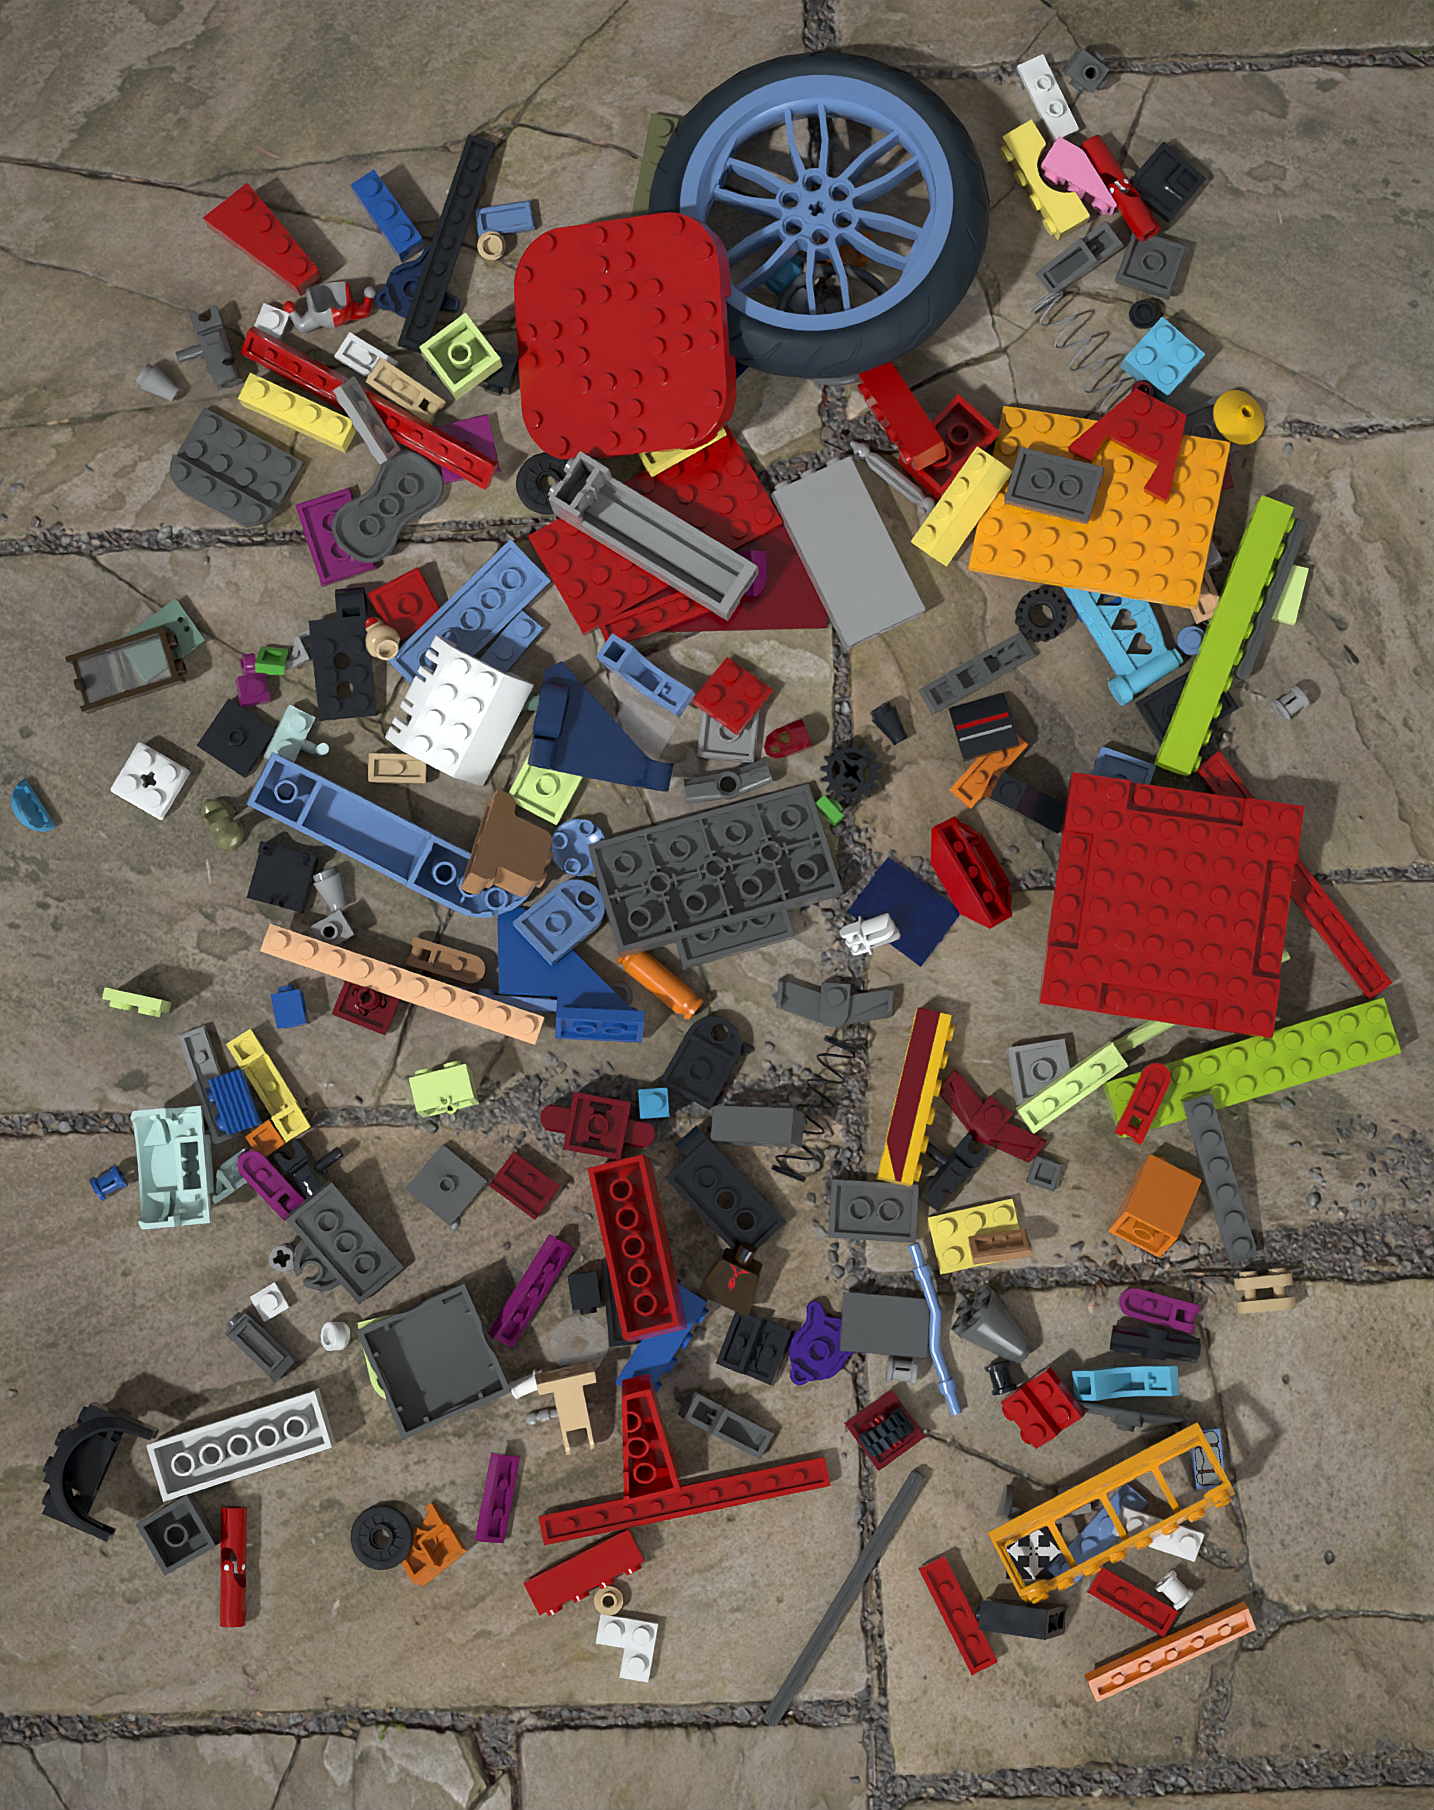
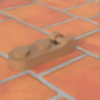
M412 937L410 945L413 947L410 956H406L405 965L467 984L479 983L484 978L486 966L481 958ZM424 949L431 951L428 962L421 960Z

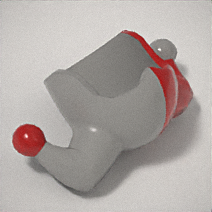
M335 281L322 283L306 289L308 311L303 316L296 311V306L292 301H286L283 309L289 313L295 327L301 333H309L321 326L337 328L344 325L347 321L363 320L369 317L372 300L376 296V290L373 287L365 288L364 300L362 303H357L353 300L349 282Z

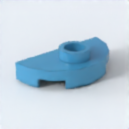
M25 778L14 787L10 796L14 815L23 825L32 830L40 832L53 830L56 827L54 821L27 779Z

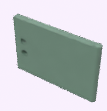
M176 598L122 637L125 638L163 625L170 628V631H174L177 636L179 647L176 648L179 658H183L206 641ZM160 639L123 651L146 684H149L151 680L169 668Z

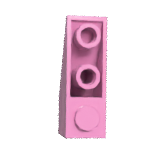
M1058 136L1041 164L1039 173L1042 175V178L1051 185L1056 186L1058 184L1067 189V193L1076 192L1080 200L1084 199L1089 202L1091 208L1103 215L1107 213L1112 216L1117 204L1085 152Z

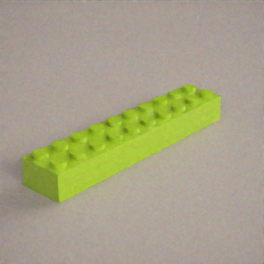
M1384 997L1274 1030L1273 1038L1254 1036L1163 1064L1170 1071L1171 1081L1149 1130L1185 1120L1186 1116L1181 1100L1209 1091L1212 1095L1215 1109L1218 1110L1402 1053ZM1142 1071L1113 1079L1103 1084L1115 1126ZM1132 1116L1129 1124L1139 1127L1142 1120ZM1123 1134V1136L1119 1135V1138L1129 1137L1125 1134Z

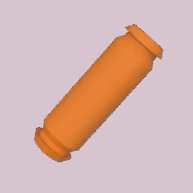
M647 951L617 958L618 965L622 964L624 970L676 1014L685 1016L683 1019L689 1020L703 1004L702 997L698 998L692 988Z

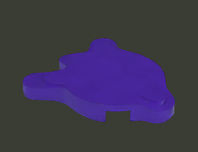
M810 1301L808 1303L805 1323L796 1331L789 1345V1357L792 1367L790 1378L796 1385H804L809 1381L830 1379L841 1370L846 1359L856 1353L839 1351L841 1318L826 1316L822 1304L818 1301Z

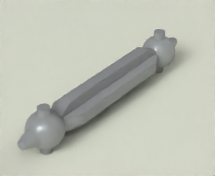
M853 440L850 442L856 460L865 459L868 467L911 502L920 504V512L922 514H930L937 504L934 496L925 497L922 489L879 454L870 452L869 443H858Z

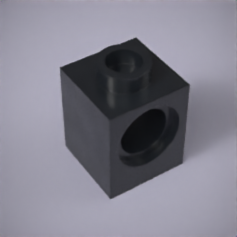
M594 1270L568 1275L572 1310H579L580 1315L597 1312L596 1307L602 1306L598 1271Z

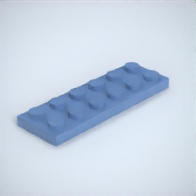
M510 539L398 649V653L394 658L387 661L411 684L415 675L423 677L418 673L420 666H426L434 672L438 666L426 657L428 650L439 654V652L430 647L435 635H439L457 644L456 648L474 657L550 582L549 578Z

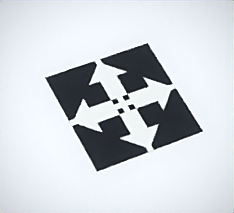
M1056 1524L1062 1536V1524ZM1045 1526L1007 1546V1551L1022 1579L1050 1580L1055 1577L1048 1570V1567L1062 1552L1048 1527ZM1006 1570V1579H1011Z

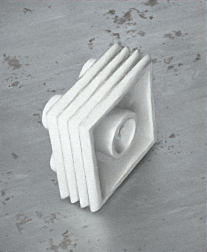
M138 742L112 785L111 792L162 820L187 780L190 771L142 742ZM155 774L153 779L157 781L156 785H149L146 788L145 777Z

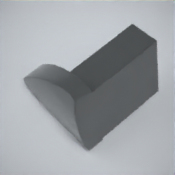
M1006 1484L995 1516L1011 1521L1027 1512L1012 1506L1014 1486Z

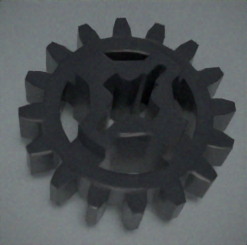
M854 741L852 748H848L847 744L842 742V750L839 751L837 748L832 747L833 756H824L823 759L828 763V766L820 767V771L826 773V776L820 780L821 783H829L825 792L834 791L836 793L834 796L836 801L843 796L845 797V804L849 803L850 798H854L856 803L859 804L861 802V795H864L867 799L871 798L870 788L878 790L879 786L874 780L882 779V775L876 773V770L881 768L882 764L873 762L877 754L875 752L868 755L866 753L868 750L867 745L862 749H858L857 741ZM854 754L862 758H860L859 760H851L848 759L846 755ZM836 762L840 770L839 775L833 779L832 767ZM845 765L850 769H858L856 773L857 780L851 776L848 778L844 776L847 771ZM869 767L870 779L866 784L863 779V771ZM844 785L853 786L857 791L849 792L842 790L841 787Z

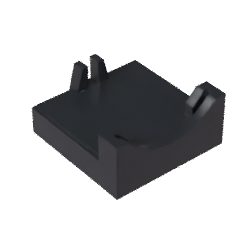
M260 841L257 851L259 855L246 898L304 914L319 858Z

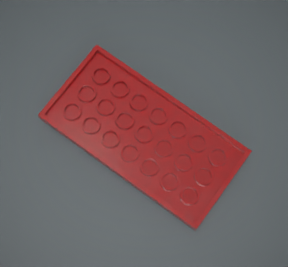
M727 425L723 426L726 436L659 474L651 477L646 469L622 483L734 552L783 525L781 517ZM561 518L528 535V539L584 636L598 629V622L629 611L672 587Z

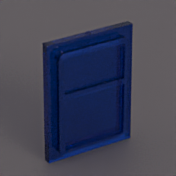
M889 857L879 870L875 871L873 878L861 894L857 895V899L847 911L858 921L859 916L862 917L863 921L889 913L901 934L899 939L889 942V944L919 967L923 965L938 943L943 940L944 935L960 915L954 905Z

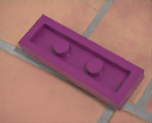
M491 1452L475 1540L489 1543H504L520 1456Z

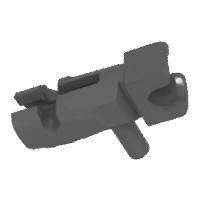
M212 305L210 307L211 318L207 322L200 321L195 312L190 314L200 344L175 353L179 363L199 356L201 359L205 358L207 363L206 371L211 375L218 390H223L242 383L237 367L231 365L234 363L235 358L218 307Z

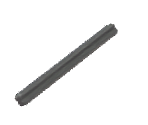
M1295 518L1293 526L1286 536L1283 552L1276 562L1274 575L1265 590L1263 603L1253 621V629L1249 638L1246 639L1242 649V657L1233 672V676L1238 679L1247 680L1250 676L1307 530L1308 523L1304 520Z

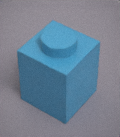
M668 1088L638 1090L640 1119L670 1117Z

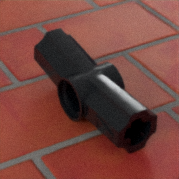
M1113 1325L1110 1350L1140 1354V1357L1166 1360L1167 1358L1197 1363L1201 1344L1200 1338L1194 1336L1170 1334V1331L1151 1328L1136 1329Z

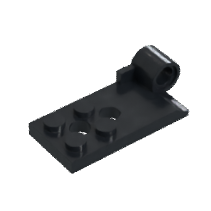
M697 1125L675 1144L686 1158L668 1173L665 1178L732 1250L737 1251L741 1242L751 1243L758 1249L786 1223ZM725 1191L732 1193L733 1202L730 1206L721 1207L718 1205L717 1198L720 1193ZM744 1212L750 1213L753 1217L752 1224L747 1228H741L737 1225L738 1216Z

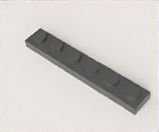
M1207 1091L1182 1099L1181 1103L1227 1259L1231 1264L1258 1255L1212 1095Z

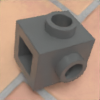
M1078 47L1061 71L1071 78L1069 84L1080 93H1083L1085 90L1093 93L1095 89L1099 91L1107 82L1108 76L1106 74L1110 69L1103 65L1106 59L1094 50L1089 54L1084 49ZM1088 68H1090V72L1086 76L1085 72Z

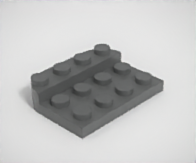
M204 407L177 455L173 454L169 474L175 485L184 495L195 499L236 522L238 525L248 528L259 526L267 521L270 522L274 518L302 470L304 463Z

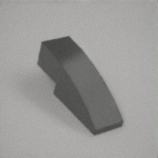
M1104 221L1083 239H1078L1035 274L1049 293L1058 289L1064 290L1115 254L1125 244L1110 223Z
M692 1388L678 1412V1415L684 1420L758 1459H761L774 1434L754 1421Z

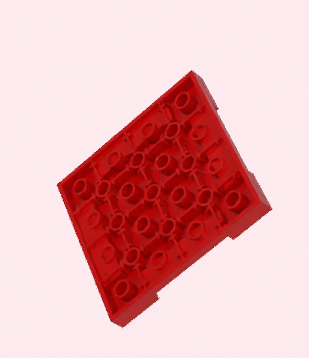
M1072 772L1069 780L1038 1004L1273 1038L1294 866L1297 864L1305 806L1253 798L1229 797Z

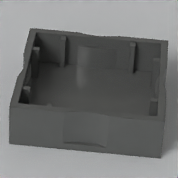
M466 1282L356 1331L371 1368L378 1376L383 1387L387 1405L402 1440L441 1424L451 1416L465 1410L477 1408L512 1391Z

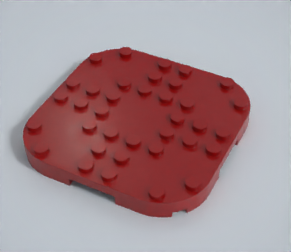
M666 212L559 227L541 234L526 248L520 258L514 278L521 409L529 435L543 451L554 457L569 460L571 457L576 458L581 451L592 459L597 460L633 454L690 450L712 441L718 436L717 432L725 421L729 422L737 395L735 356L730 355L727 320L726 297H731L729 260L722 240L717 233H714L705 225V222L692 216Z

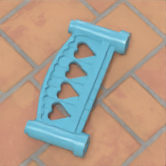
M1062 587L1117 675L1108 681V687L1115 700L1121 706L1132 701L1133 695L1175 671L1183 663L1181 655L1175 648L1167 650L1159 623L1148 601L1120 597L1121 604L1119 606L1096 605L1101 593ZM1127 609L1130 612V619L1135 620L1137 624L1135 630H1111L1119 610ZM1136 633H1142L1145 636V643H1148L1152 648L1150 654H1126Z

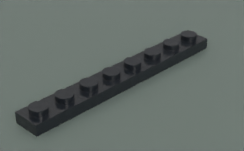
M470 134L467 136L398 341L399 347L422 354L419 347L431 338L495 148V143Z

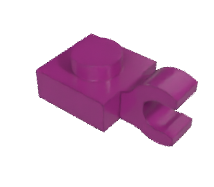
M254 653L242 655L243 658L239 659L243 676L235 679L240 706L268 704L271 699L266 674H257L255 672L256 658Z

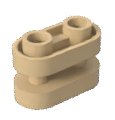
M1286 1267L1268 1269L1267 1275L1258 1276L1257 1270L1239 1272V1278H1234L1235 1290H1244L1245 1300L1237 1301L1238 1314L1296 1308L1295 1296H1286L1285 1286L1293 1285L1292 1273H1286ZM1273 1287L1274 1297L1257 1299L1256 1289Z

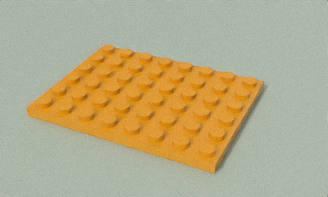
M1003 406L998 429L1001 433L995 442L992 457L1013 471L1020 447L1104 467V474L1088 525L1005 504L1004 498L1012 476L1011 474L978 521L968 566L969 571L1197 610L1231 442L1183 435L1170 497L1166 504L1144 492L1146 483L1157 467L1156 464L1109 439L1105 440L1092 463L1069 452L1068 447L1093 426L1097 422L1096 420Z

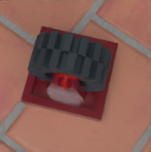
M889 1389L844 1422L878 1471L926 1437L892 1389Z

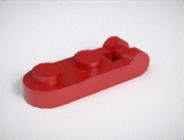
M1152 1063L1144 1067L1116 1124L1114 1133L1120 1136L1125 1134L1133 1138V1142L1139 1145L1142 1144L1171 1081V1074L1166 1066L1160 1063ZM1132 1116L1142 1120L1139 1127L1129 1124Z

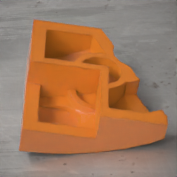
M433 1503L427 1505L425 1510L428 1513L420 1528H415L411 1550L406 1559L401 1563L412 1583L423 1587L468 1551L451 1524Z

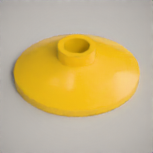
M1230 390L1223 393L1216 400L1213 409L1214 421L1219 432L1228 441L1238 445H1248L1261 436L1264 429V415L1260 405L1252 396L1240 390Z

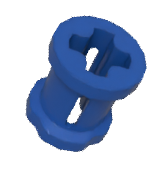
M116 1164L112 1165L111 1170L101 1176L89 1179L93 1190L102 1201L107 1199V1195L120 1187L126 1188L128 1186L125 1176Z

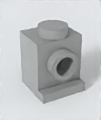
M340 909L312 925L310 928L313 933L309 935L311 938L337 947L357 936L344 912ZM333 927L335 930L334 936L326 937V928Z

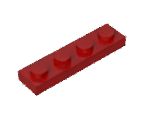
M677 592L598 622L605 643L612 633L625 642L630 643L712 611L685 594Z
M942 1555L919 1567L918 1569L971 1675L997 1663L998 1661L982 1630H978L979 1624L945 1556Z

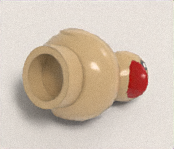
M377 617L368 618L365 622L366 631L368 632L365 639L367 651L371 656L382 660L394 658L398 653L400 645L398 632L392 627L384 625L383 621Z

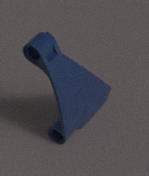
M563 661L545 669L532 734L534 735L528 765L616 784L662 792L669 791L674 763H664L650 759L597 702Z

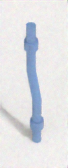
M917 1242L909 1245L908 1248L915 1265L913 1272L916 1280H920L930 1309L929 1351L940 1380L937 1383L941 1394L945 1395L950 1413L953 1416L962 1413V1409L955 1391L958 1389L955 1379L950 1377L940 1347L942 1308L931 1279L933 1273L930 1264H926L920 1244Z

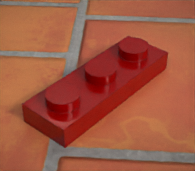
M1101 1566V1570L1097 1572L1087 1589L1089 1594L1162 1637H1165L1178 1614L1176 1609Z

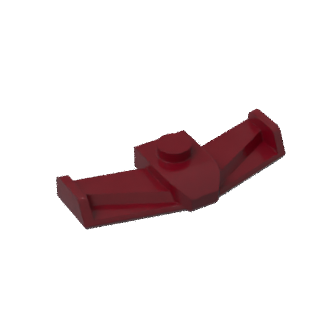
M956 1068L941 1086L939 1094L968 1130V1133L979 1143L990 1145L1027 1163L1036 1156L1047 1140L1008 1123L1007 1120L1013 1113L991 1095L982 1103Z

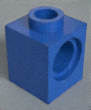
M288 985L277 988L278 993L271 994L277 1029L309 1024L303 990H295V985Z

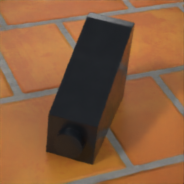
M987 1598L981 1600L976 1610V1620L979 1622L978 1630L1047 1640L1063 1635L1065 1630L1066 1604L1040 1602L1033 1605L1032 1602L1027 1604L1023 1600Z

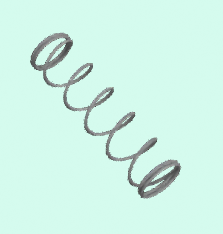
M1058 289L1038 301L1031 308L1032 314L1044 311L1039 321L1043 327L1054 326L1072 319L1057 336L1054 347L1064 349L1087 341L1070 361L1069 369L1071 371H1080L1102 363L1085 383L1084 392L1095 393L1117 385L1099 407V414L1105 415L1107 413H1102L1101 409L1106 401L1122 385V381L1096 390H1086L1088 383L1107 363L1108 359H1102L1077 369L1071 368L1075 358L1092 341L1093 337H1087L1066 346H1057L1060 336L1078 317V314L1051 324L1042 323L1045 314L1063 296L1062 290Z

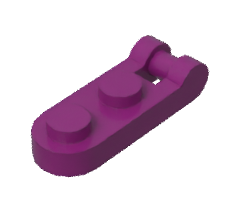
M253 1148L246 1149L238 1156L237 1167L239 1173L284 1221H286L285 1216L306 1200L259 1150ZM286 1193L290 1198L282 1204L278 1199Z
M1138 1288L1125 1289L1118 1298L1120 1310L1129 1317L1192 1334L1195 1332L1196 1325L1193 1324L1196 1314L1200 1313L1201 1305ZM1178 1309L1185 1310L1182 1321L1175 1320Z

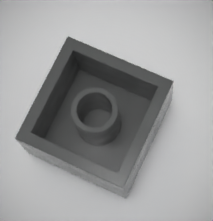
M193 1492L184 1495L136 1524L164 1576L214 1548L221 1542Z

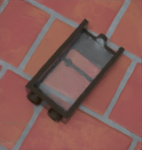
M162 625L66 656V662L73 664L77 679L73 680L74 686L77 691L82 693L85 705L80 706L81 711L91 714L113 705L186 683L184 675L187 674V668L184 660L178 657L176 648L179 647V642L175 632Z

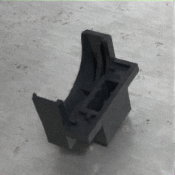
M97 1402L90 1403L88 1407L84 1406L77 1422L67 1426L66 1429L60 1430L54 1444L58 1448L53 1457L49 1456L43 1468V1473L46 1474L43 1482L49 1484L50 1488H48L42 1500V1505L45 1506L42 1514L105 1542L111 1540L116 1528L89 1516L124 1432L151 1440V1438H156L159 1429L132 1418V1412L122 1408L116 1411ZM72 1489L81 1492V1494L74 1496Z

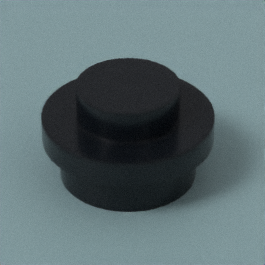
M1137 301L1129 310V320L1138 329L1150 328L1157 320V309L1149 301Z

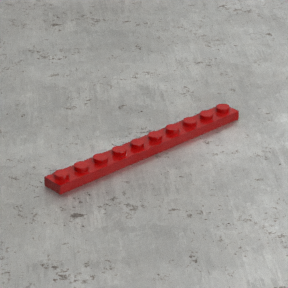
M255 326L248 329L241 350L242 355L346 412L338 403L333 390L348 380V378ZM361 386L394 440L484 490L490 486L499 464L497 461Z
M1220 751L1199 765L1196 772L1213 794L1255 799ZM1298 857L1297 864L1294 866L1290 898L1365 998L1371 1000L1393 982Z
M822 1456L682 1485L681 1492L629 1505H624V1498L543 1514L539 1515L538 1518L545 1546L831 1485L825 1457Z

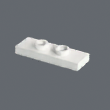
M1042 54L1018 65L1017 71L1052 144L1055 143L1058 136L1065 139L1078 133V125L1044 55Z

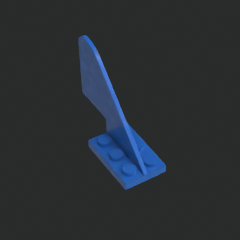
M516 907L509 912L498 915L499 994L557 997L555 1039L642 1043L645 1011H638L637 1008L629 1007L573 950L551 966L513 926V921L527 911L526 909Z

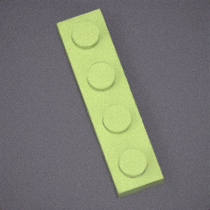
M1109 1041L1015 1109L1031 1132L1035 1133L1128 1067L1114 1044Z

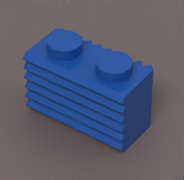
M238 1069L208 1080L210 1087L205 1089L210 1103H216L219 1114L215 1115V1119L220 1132L226 1131V1134L230 1136L262 1124L244 1069Z

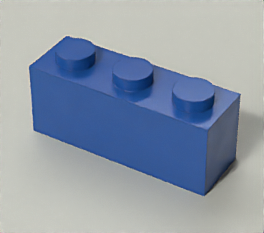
M374 169L350 185L355 197L402 263L425 248L421 235Z

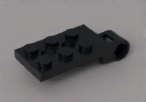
M365 587L335 589L337 618L309 621L319 721L377 716L372 658L367 651L365 640L368 633L365 627V622L368 619ZM341 652L346 653L350 657V665L344 670L337 668L334 662L336 655ZM343 681H348L353 686L354 691L349 698H343L338 694V685Z

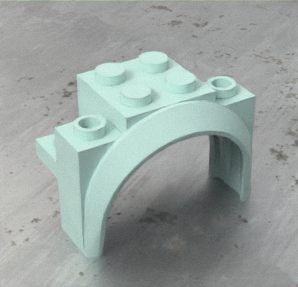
M202 1106L133 1111L130 1119L133 1123L137 1151L140 1190L139 1225L141 1229L212 1223L209 1193H215L211 1140L210 1135H205Z

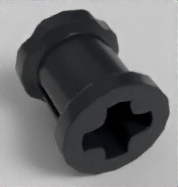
M1009 1360L996 1362L984 1367L985 1372H989L993 1385V1390L991 1391L993 1396L1017 1389V1385L1012 1382L1009 1372Z

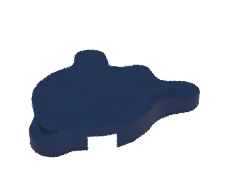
M428 245L416 260L398 265L390 272V276L383 289L376 295V304L379 309L391 311L406 319L431 245ZM446 292L440 311L456 313L460 308L459 299Z

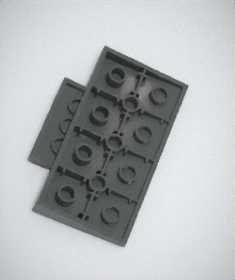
M809 783L587 845L619 958L675 943L684 970L795 938V934L787 911L840 897L842 894V887Z

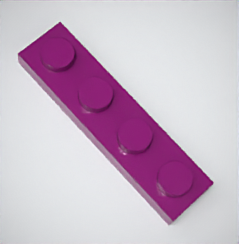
M551 1234L548 1235L490 1328L488 1334L491 1337L512 1348L514 1347L573 1252V1247Z

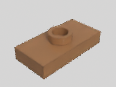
M1026 1228L968 1237L973 1265L1031 1257V1248Z

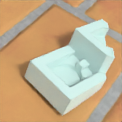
M247 1147L224 1162L221 1168L217 1170L215 1195H213V1202L215 1204L247 1183L237 1167L238 1156L241 1152L248 1149Z

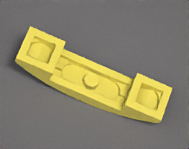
M252 1029L247 1030L226 1044L239 1067L244 1069L246 1076L270 1113L272 1121L285 1142H289L311 1128L295 1096Z

